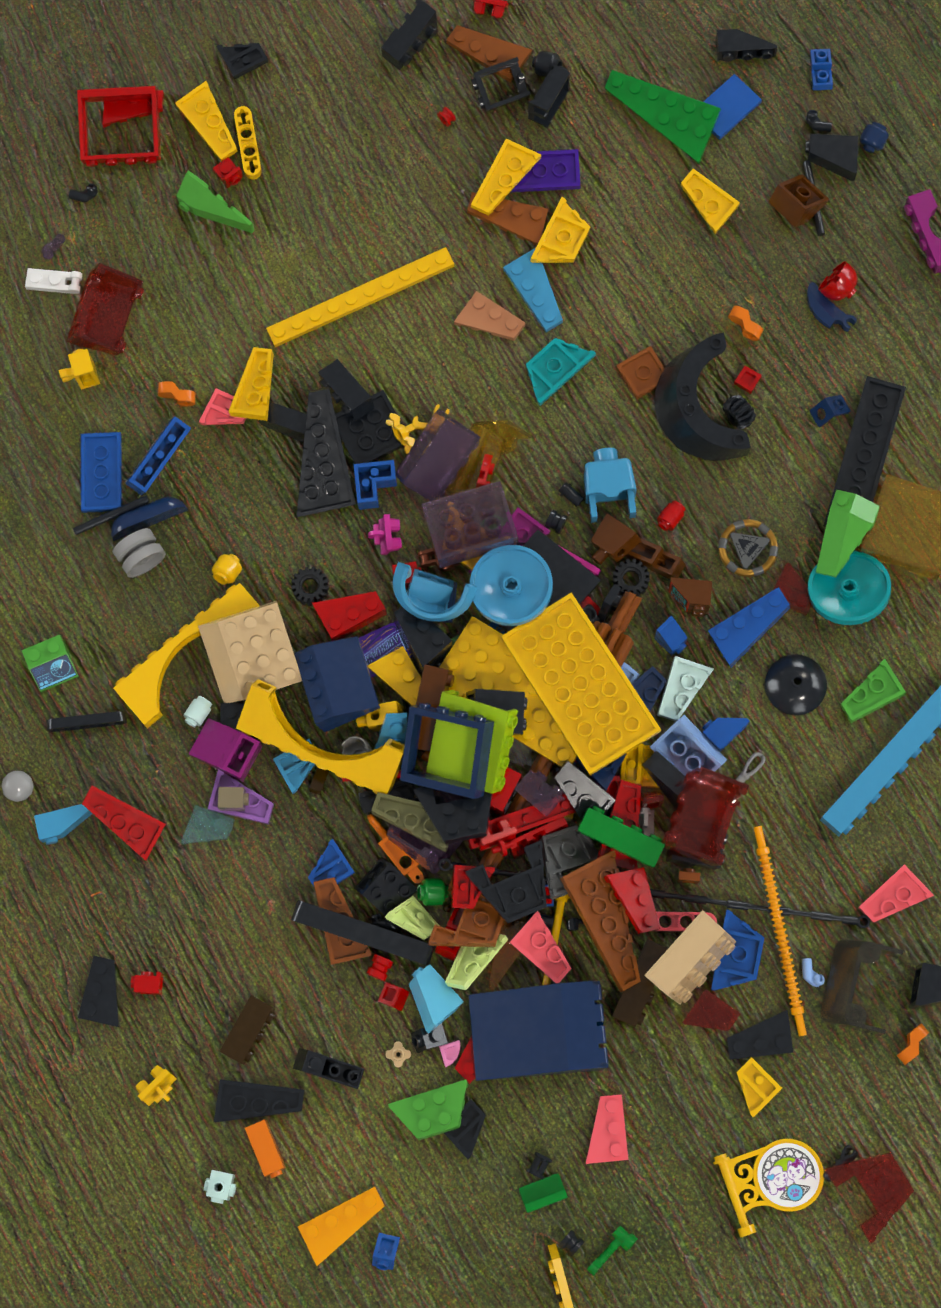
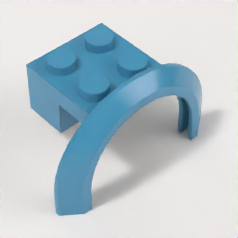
M401 562L397 563L393 576L394 594L400 605L410 614L427 621H447L460 616L471 605L478 588L477 586L466 583L460 599L452 607L448 608L454 581L418 569L414 570L406 592L405 581L410 565Z

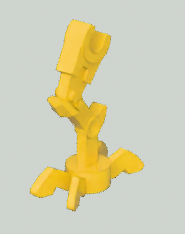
M437 404L433 410L431 423L419 422L418 416H416L412 423L405 427L403 424H400V416L390 413V420H386L385 423L391 426L394 436L405 446L404 451L408 454L415 442V438L409 437V433L420 429L428 431L430 434H438V427L442 426L450 412L448 408L442 414L438 410L440 405Z

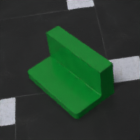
M558 1173L519 1188L527 1213L568 1198Z

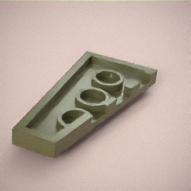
M380 792L377 793L371 810L373 815L444 852L447 851L449 844H444L420 802Z

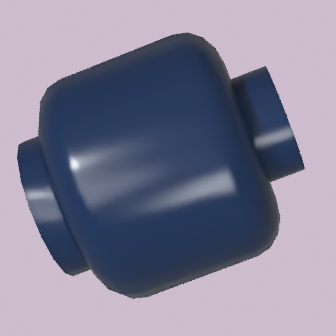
M877 122L866 125L859 139L860 143L864 145L863 149L870 153L881 151L889 137L886 131L887 128Z

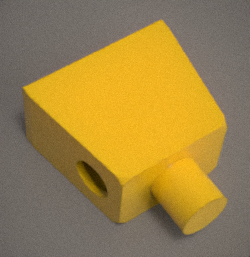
M397 701L379 704L380 709L357 718L358 728L368 726L373 732H378L381 730L386 713H404L403 706Z

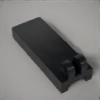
M404 781L396 782L388 795L413 800L415 795L414 784ZM372 790L358 794L359 803L364 815L372 813L371 810L377 796Z

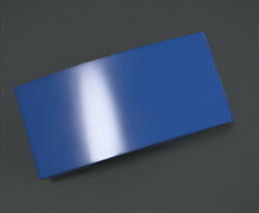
M830 49L810 50L813 90H832Z

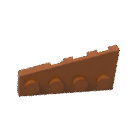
M459 25L455 27L446 40L448 45L485 68L518 57V64L521 69L532 54V49ZM510 68L495 73L510 83L514 79Z

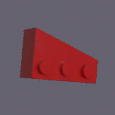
M376 591L312 603L331 641L341 640L387 615L386 609Z

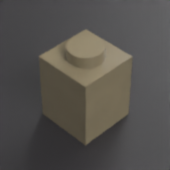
M244 787L218 788V809L220 811H245V806H249V793H246Z

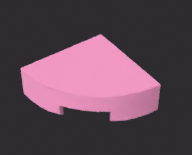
M459 1040L439 1046L445 1067L453 1064L460 1053Z

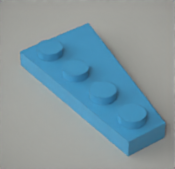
M534 248L504 266L503 270L544 331L548 332L563 323V319L543 263L530 262L536 249Z

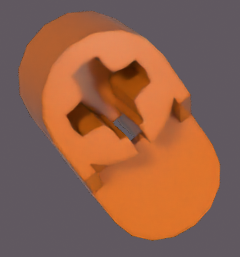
M734 306L728 318L741 326L744 337L752 341H758L763 328L751 321L748 310L740 306Z
M172 381L158 383L159 397L174 398L180 406L188 407L195 405L196 393L194 391L179 390Z
M922 1023L907 1034V1047L897 1054V1057L904 1065L919 1054V1041L929 1034V1031Z

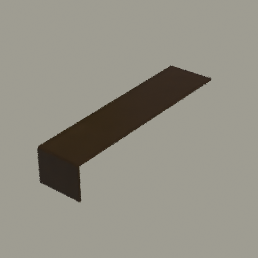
M317 767L309 787V792L321 795L329 770H322Z

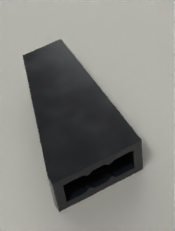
M269 402L268 421H257L264 427L304 443L306 414Z

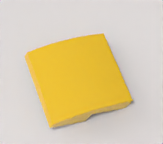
M640 744L627 753L621 765V780L640 785L641 787L659 788L642 766L654 753L650 748L651 745Z

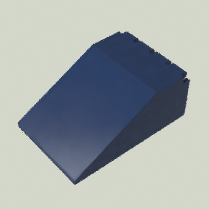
M600 981L558 983L468 995L476 1081L601 1071L608 1068L607 1047L599 1048V1044L607 1043L605 1026H597V1022H604L603 1004H595L594 1002L602 1000Z

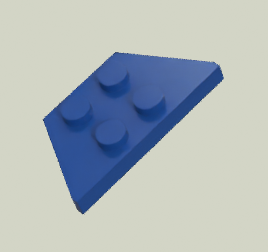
M726 910L723 929L737 942L734 944V950L729 955L725 954L720 960L721 964L714 970L711 985L712 991L754 981L758 975L764 937L750 928L747 923L736 917L730 910Z

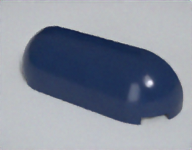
M175 497L160 498L120 515L112 525L113 541L118 540L138 530L183 513L188 509L181 500Z

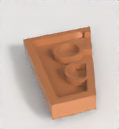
M477 291L454 321V325L470 327L472 330H481L515 341L526 325L524 321Z

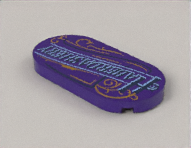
M390 623L359 638L367 666L402 646L410 659L412 658L411 652L395 623ZM369 670L371 678L376 676L374 672Z

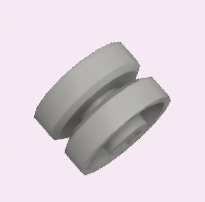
M148 528L128 535L112 551L118 562L123 563L122 568L128 577L133 578L148 572L157 566L166 555L161 545L155 543L156 537Z

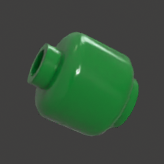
M440 878L423 879L417 887L418 900L422 901L425 906L442 905L445 898L449 897L448 885H445L444 881Z

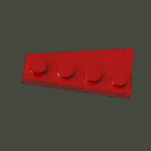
M92 785L81 803L145 861L166 825Z

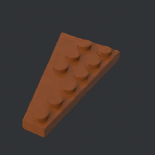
M613 850L563 876L560 880L619 991L622 992L641 981L636 956L633 953L632 935L629 933V920L625 913L626 910L621 901L617 900L613 894L615 892L610 883H607L604 879L606 875L619 873V868H617L615 861L616 853Z

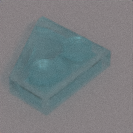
M195 805L181 843L186 845L196 842H210L212 840H228L235 820Z

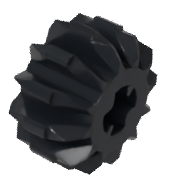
M734 395L723 404L722 409L725 412V416L737 429L749 427L755 420L756 414L754 409L747 402L746 398H743L741 395Z

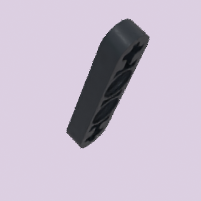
M124 711L53 718L46 720L48 732H63L123 725L127 723V716Z

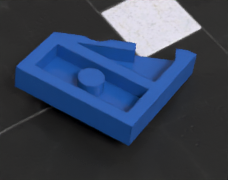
M333 839L329 841V845L308 876L313 886L314 881L332 877L339 884L355 873Z

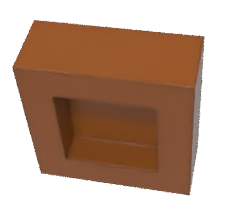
M684 868L683 871H679L677 882L699 884L700 873H696L695 869Z

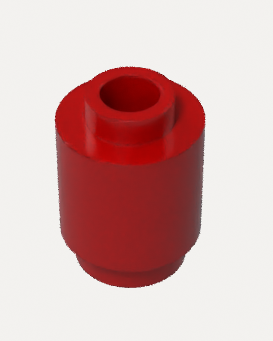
M675 500L668 503L657 517L658 526L664 531H673L684 517L685 507Z

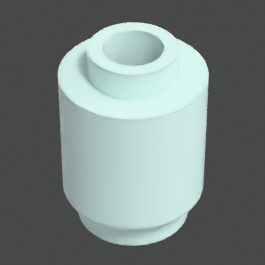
M202 696L193 699L183 715L186 718L185 722L194 728L196 725L201 726L211 711L212 703Z

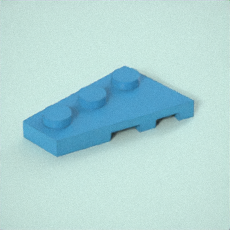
M386 713L374 749L383 746L389 738L405 745L408 724L407 713Z

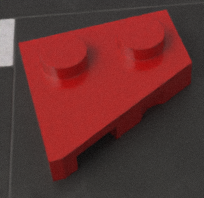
M453 865L451 908L474 909L481 892L465 875V871L477 866ZM484 867L490 879L495 871V867Z

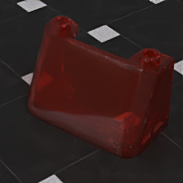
M98 263L87 276L68 333L67 342L116 356L123 353L126 342H124V337L122 336L133 302L137 298L140 299L144 292V288H142L143 280Z

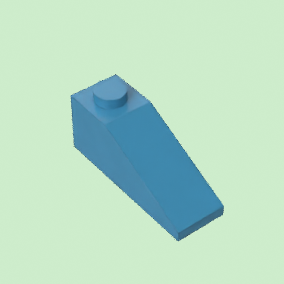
M80 804L35 815L39 840L42 843H46V845L57 843L58 839L64 838L93 813Z

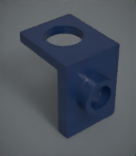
M842 395L824 398L810 410L818 427H822L835 416L851 412ZM820 408L824 409L826 413L823 420L818 417V410Z

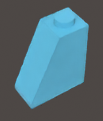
M430 964L424 969L419 967L412 974L414 978L409 983L428 1034L452 1015L464 1002L451 987L447 986L445 980Z

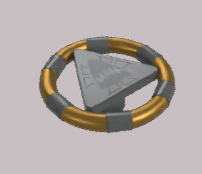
M744 519L734 522L724 530L719 540L718 549L723 564L731 572L743 577H755L765 573L772 567L777 558L778 543L772 530L764 523L757 520ZM744 527H754L765 534L767 538L733 532ZM729 536L743 569L730 561L727 556L726 548ZM770 542L768 560L762 566L748 570L747 568Z

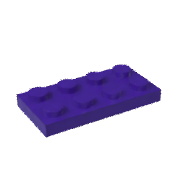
M578 149L535 151L541 154V159L511 192L580 189Z

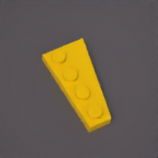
M253 347L229 408L230 416L268 421L274 357L272 349Z

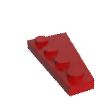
M619 780L614 798L616 801L612 805L609 817L611 818L614 815L624 820L623 824L631 827V825L639 827L641 786ZM601 843L597 859L614 849ZM615 850L617 867L626 870L638 869L637 860Z

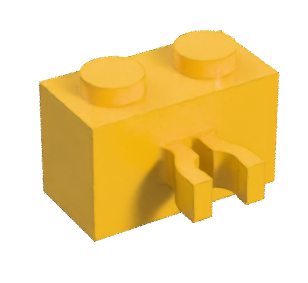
M77 349L72 354H68L71 368L58 370L63 383L75 378L81 390L100 384L94 361L88 349Z

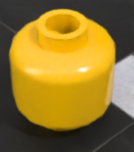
M233 554L221 555L212 567L213 578L223 585L233 583L242 571L239 558Z

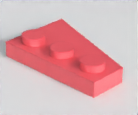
M622 1095L600 1096L585 1164L628 1160Z

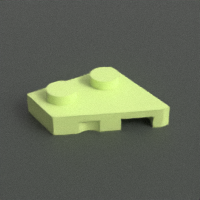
M414 896L408 898L385 916L387 920L423 940L431 936L434 925L439 926Z

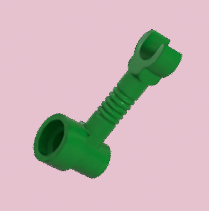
M620 1225L612 1234L615 1239L587 1270L594 1276L619 1246L627 1252L638 1238L632 1233L629 1234Z

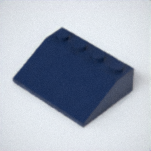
M357 636L312 645L294 653L315 724L324 732L380 709L364 653Z

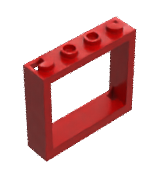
M156 86L77 90L80 160L83 164H86L88 167H96L100 163H105L107 166H115L119 162L134 165L138 161L153 164L157 160H161L159 102ZM151 99L154 152L89 156L87 102Z

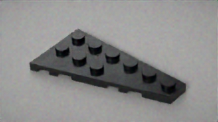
M329 387L311 390L308 394L296 518L356 505Z

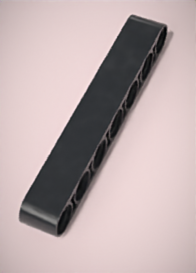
M297 900L291 917L292 921L427 966L430 964L435 946H430L426 942Z

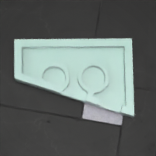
M675 656L657 716L676 722L714 669Z

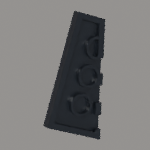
M220 1079L214 1123L302 1112L305 1090Z

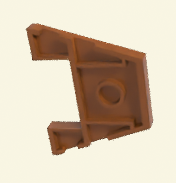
M452 876V879H451L450 884H449V887H448V891H451V892H452L453 876ZM481 894L474 909L464 908L456 931L434 925L428 945L495 947L504 920Z

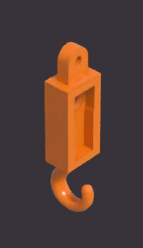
M369 814L367 816L369 823L382 838L378 845L404 876L408 875L415 884H420L424 879L423 873L418 868L420 862L395 830L389 834L373 814ZM403 856H408L412 860V864L408 868H403L399 863Z

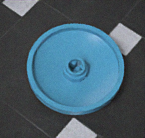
M504 545L490 550L478 560L470 577V585L478 587L473 599L477 610L491 622L504 626H518L537 618L548 606L553 592L552 575L545 560L535 551L520 545Z

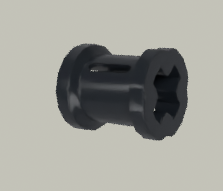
M535 1152V1158L526 1172L543 1180V1174L548 1164L552 1163L553 1160Z

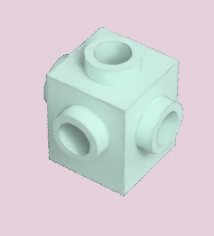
M216 1170L211 1171L210 1178H206L204 1191H207L206 1196L211 1197V1202L223 1204L224 1200H230V1196L234 1197L236 1191V1184H233L235 1175ZM220 1183L223 1186L221 1191L218 1190V1185Z

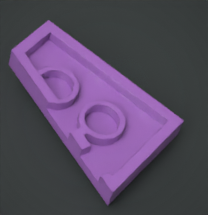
M218 769L208 810L269 825L274 804ZM244 787L246 793H249V806H245V811H220L218 809V788Z

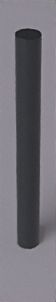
M809 160L804 161L805 177L815 185L811 162ZM819 210L814 215L817 236L825 235L821 210Z
M147 495L76 526L73 530L76 535L81 534L124 513L150 503Z

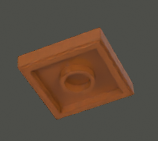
M651 346L616 365L617 370L636 400L656 389L658 380L665 369Z

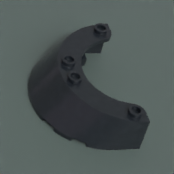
M724 332L708 337L677 355L663 370L655 391V413L665 436L682 452L702 458V460L722 461L748 456L751 449L749 437L745 431L726 428L712 421L704 413L697 397V381L702 369L709 361L722 354L726 349Z

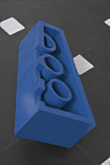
M778 587L708 630L709 635L730 668L790 609V604Z

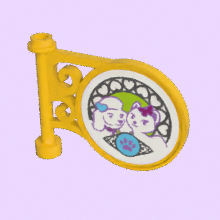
M780 1139L763 1148L732 1159L727 1157L726 1153L714 1157L715 1162L713 1164L719 1165L741 1228L737 1229L740 1238L756 1232L754 1224L749 1225L746 1217V1212L757 1206H770L780 1211H798L812 1204L819 1196L823 1187L824 1170L820 1158L811 1147L795 1139ZM757 1155L753 1169L748 1164H742L738 1167L737 1171L741 1176L744 1174L743 1169L748 1171L746 1178H739L734 1172L735 1165L742 1160ZM752 1178H753V1184H754V1186H753L752 1184H746V1183L750 1182V1181L752 1180ZM744 1189H750L754 1193L753 1198H748L750 1194L745 1193L743 1199L749 1204L743 1207L739 1194ZM758 1195L760 1196V1198H761L763 1201H756L757 1198H758Z

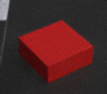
M744 366L734 384L751 394L762 375Z

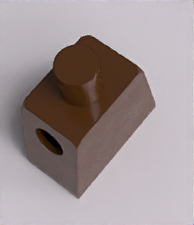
M607 513L592 537L591 542L597 551L591 558L599 565L607 557L614 562H619L641 540L635 531Z

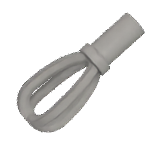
M760 752L752 754L745 764L743 771L731 786L738 790L750 776L763 766L765 756ZM759 756L761 758L759 765L751 772L746 773L752 760Z

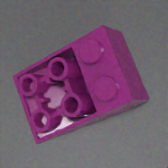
M208 718L189 755L244 782L263 746L260 741Z

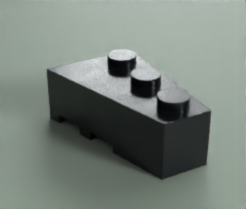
M423 0L415 1L417 4L416 8L411 14L406 13L404 24L399 29L395 28L381 47L382 57L399 70L403 66H407L411 62L412 56L416 52H420L424 48L425 42L429 38L432 39L438 31L436 10Z

